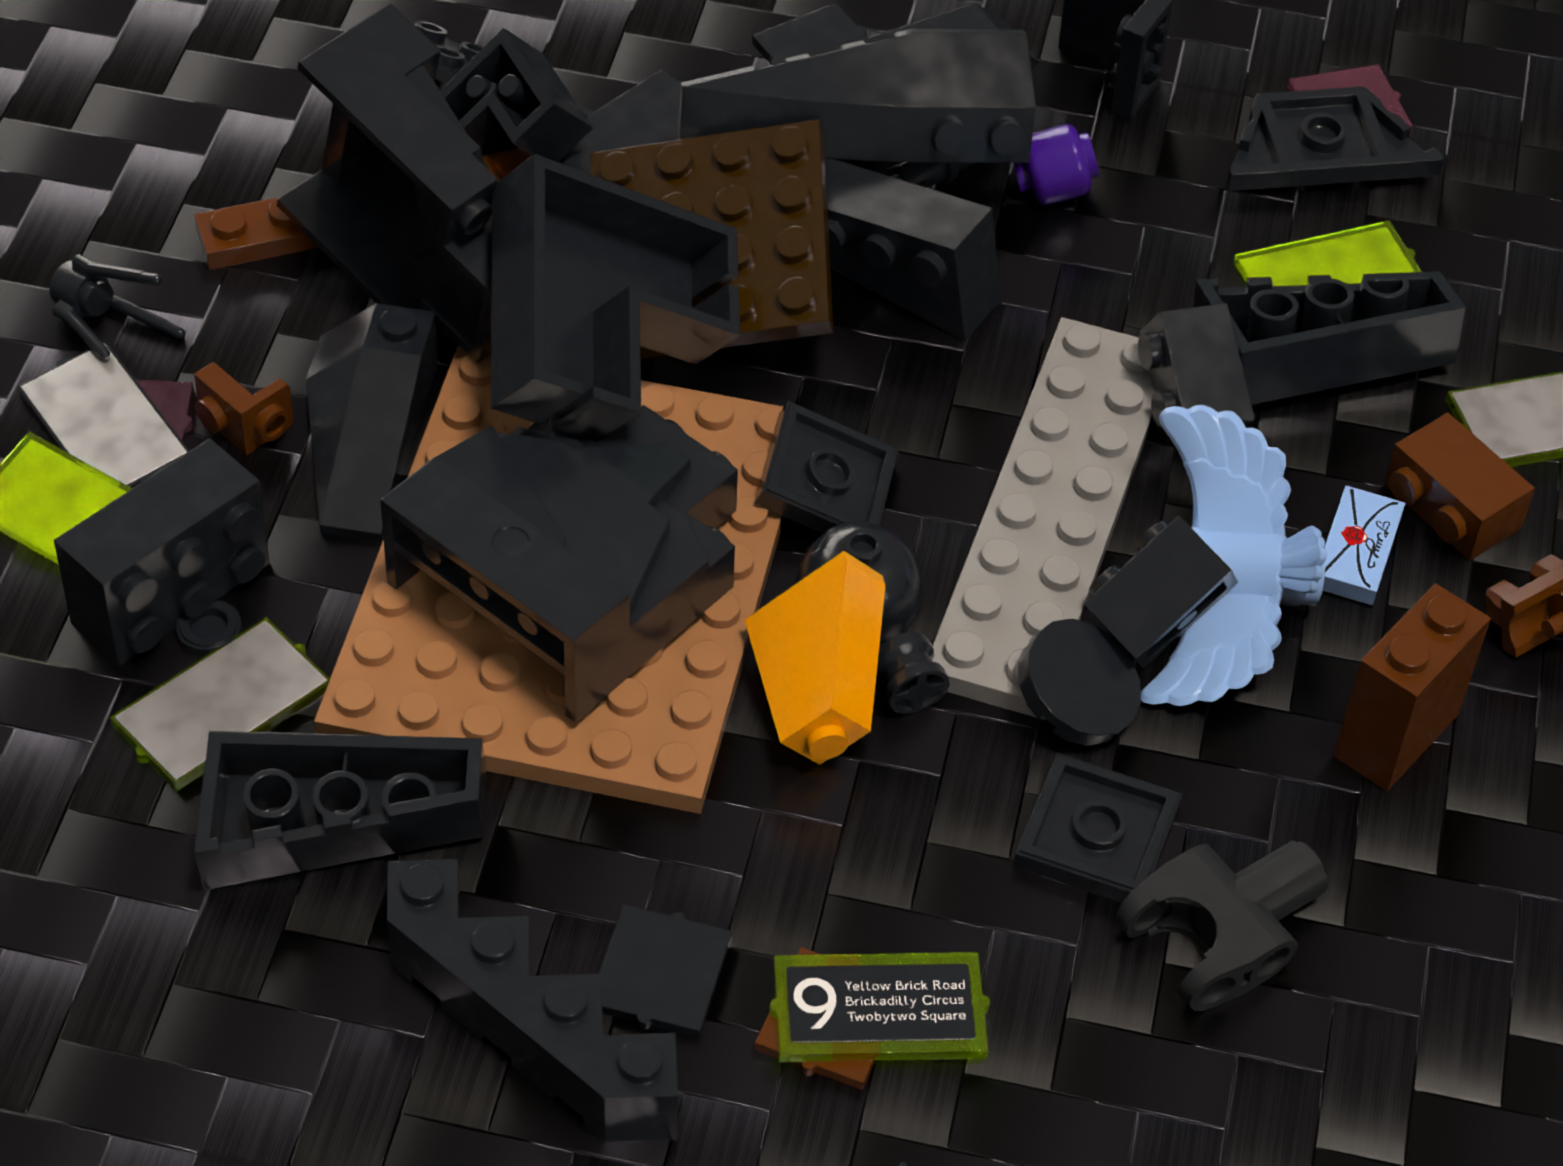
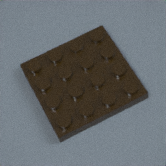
M819 119L590 152L591 175L737 228L738 277L728 284L739 287L740 336L722 348L834 333L824 134ZM640 346V359L666 356V354Z

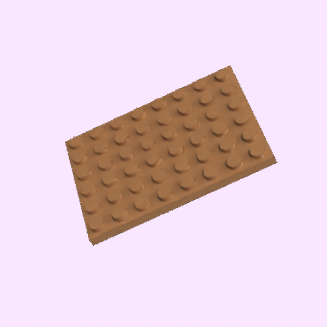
M457 347L408 477L435 456L442 454L491 425L497 433L510 434L518 427L528 429L535 423L491 409V354L477 363L463 348ZM641 380V407L645 405L664 419L676 422L687 435L709 450L723 454L738 469L736 511L716 527L729 539L730 543L735 545L734 586L576 723L565 716V675L423 570H420L397 590L387 583L383 540L314 720L315 734L483 738L485 766L488 772L701 814L750 642L744 620L759 610L785 518L754 504L779 413L783 406Z

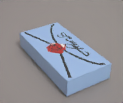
M1345 485L1324 547L1327 551V558L1325 561L1323 591L1373 606L1402 517L1405 502Z

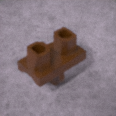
M1550 554L1535 562L1529 572V583L1520 588L1506 580H1502L1487 589L1485 593L1486 615L1491 617V621L1502 627V647L1505 652L1516 658L1558 634L1563 638V560Z

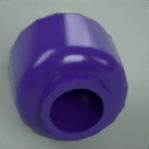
M1062 124L1033 133L1030 162L1012 163L1020 192L1024 193L1032 190L1035 200L1042 206L1054 205L1088 194L1091 190L1092 178L1100 176L1088 133L1079 134L1077 129L1070 124Z

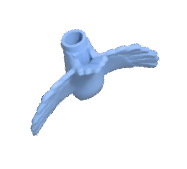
M1195 405L1189 409L1178 406L1165 408L1160 413L1159 421L1179 451L1191 483L1193 494V521L1191 528L1232 569L1238 583L1182 634L1179 644L1169 658V662L1141 691V701L1147 704L1170 703L1175 706H1185L1198 700L1213 702L1221 698L1228 689H1239L1246 686L1254 674L1266 673L1273 668L1274 656L1272 650L1278 647L1282 639L1277 627L1282 615L1279 605L1316 606L1324 586L1327 551L1324 548L1325 540L1321 537V531L1311 525L1289 538L1285 536L1284 523L1287 520L1288 513L1284 503L1291 492L1290 484L1283 477L1286 467V455L1277 447H1268L1263 433L1255 428H1246L1241 418L1235 412L1222 411L1218 413L1205 405Z

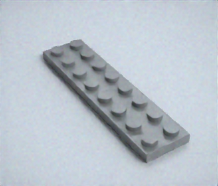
M1061 317L933 644L935 655L933 662L939 663L949 677L950 685L947 692L1036 717L1028 708L1018 684L1019 657L1030 639L1052 621L1065 619L1082 620L1086 609L1083 603L1091 595L1089 588L1097 578L1153 421L1151 400L1154 391L1149 370L1143 368L1139 359V337Z

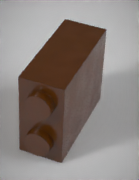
M1435 583L1361 659L1333 756L1388 792L1459 715L1491 617Z

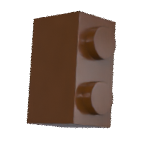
M1448 412L1394 445L1384 485L1391 490L1398 501L1405 502V505L1409 506L1428 523L1444 542L1451 544L1469 561L1523 527L1535 491V487Z

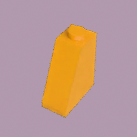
M842 551L744 620L780 743L819 765L842 754L848 746L871 732L886 585L881 574L845 551Z

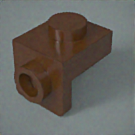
M215 362L194 373L198 399L195 403V410L200 421L210 432L214 434L220 432L246 456L266 442L276 440L286 429L292 426L294 418L290 386L281 378L252 395Z

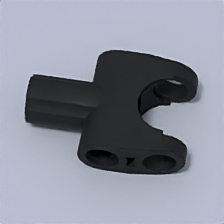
M1293 840L1236 874L1210 846L1200 844L1162 865L1133 889L1118 909L1115 923L1130 938L1139 937L1146 933L1151 936L1160 932H1178L1190 936L1199 943L1205 952V960L1196 965L1181 982L1178 993L1194 1011H1204L1247 993L1274 976L1290 961L1297 950V941L1278 921L1324 894L1328 889V877L1323 869L1320 858L1304 842Z

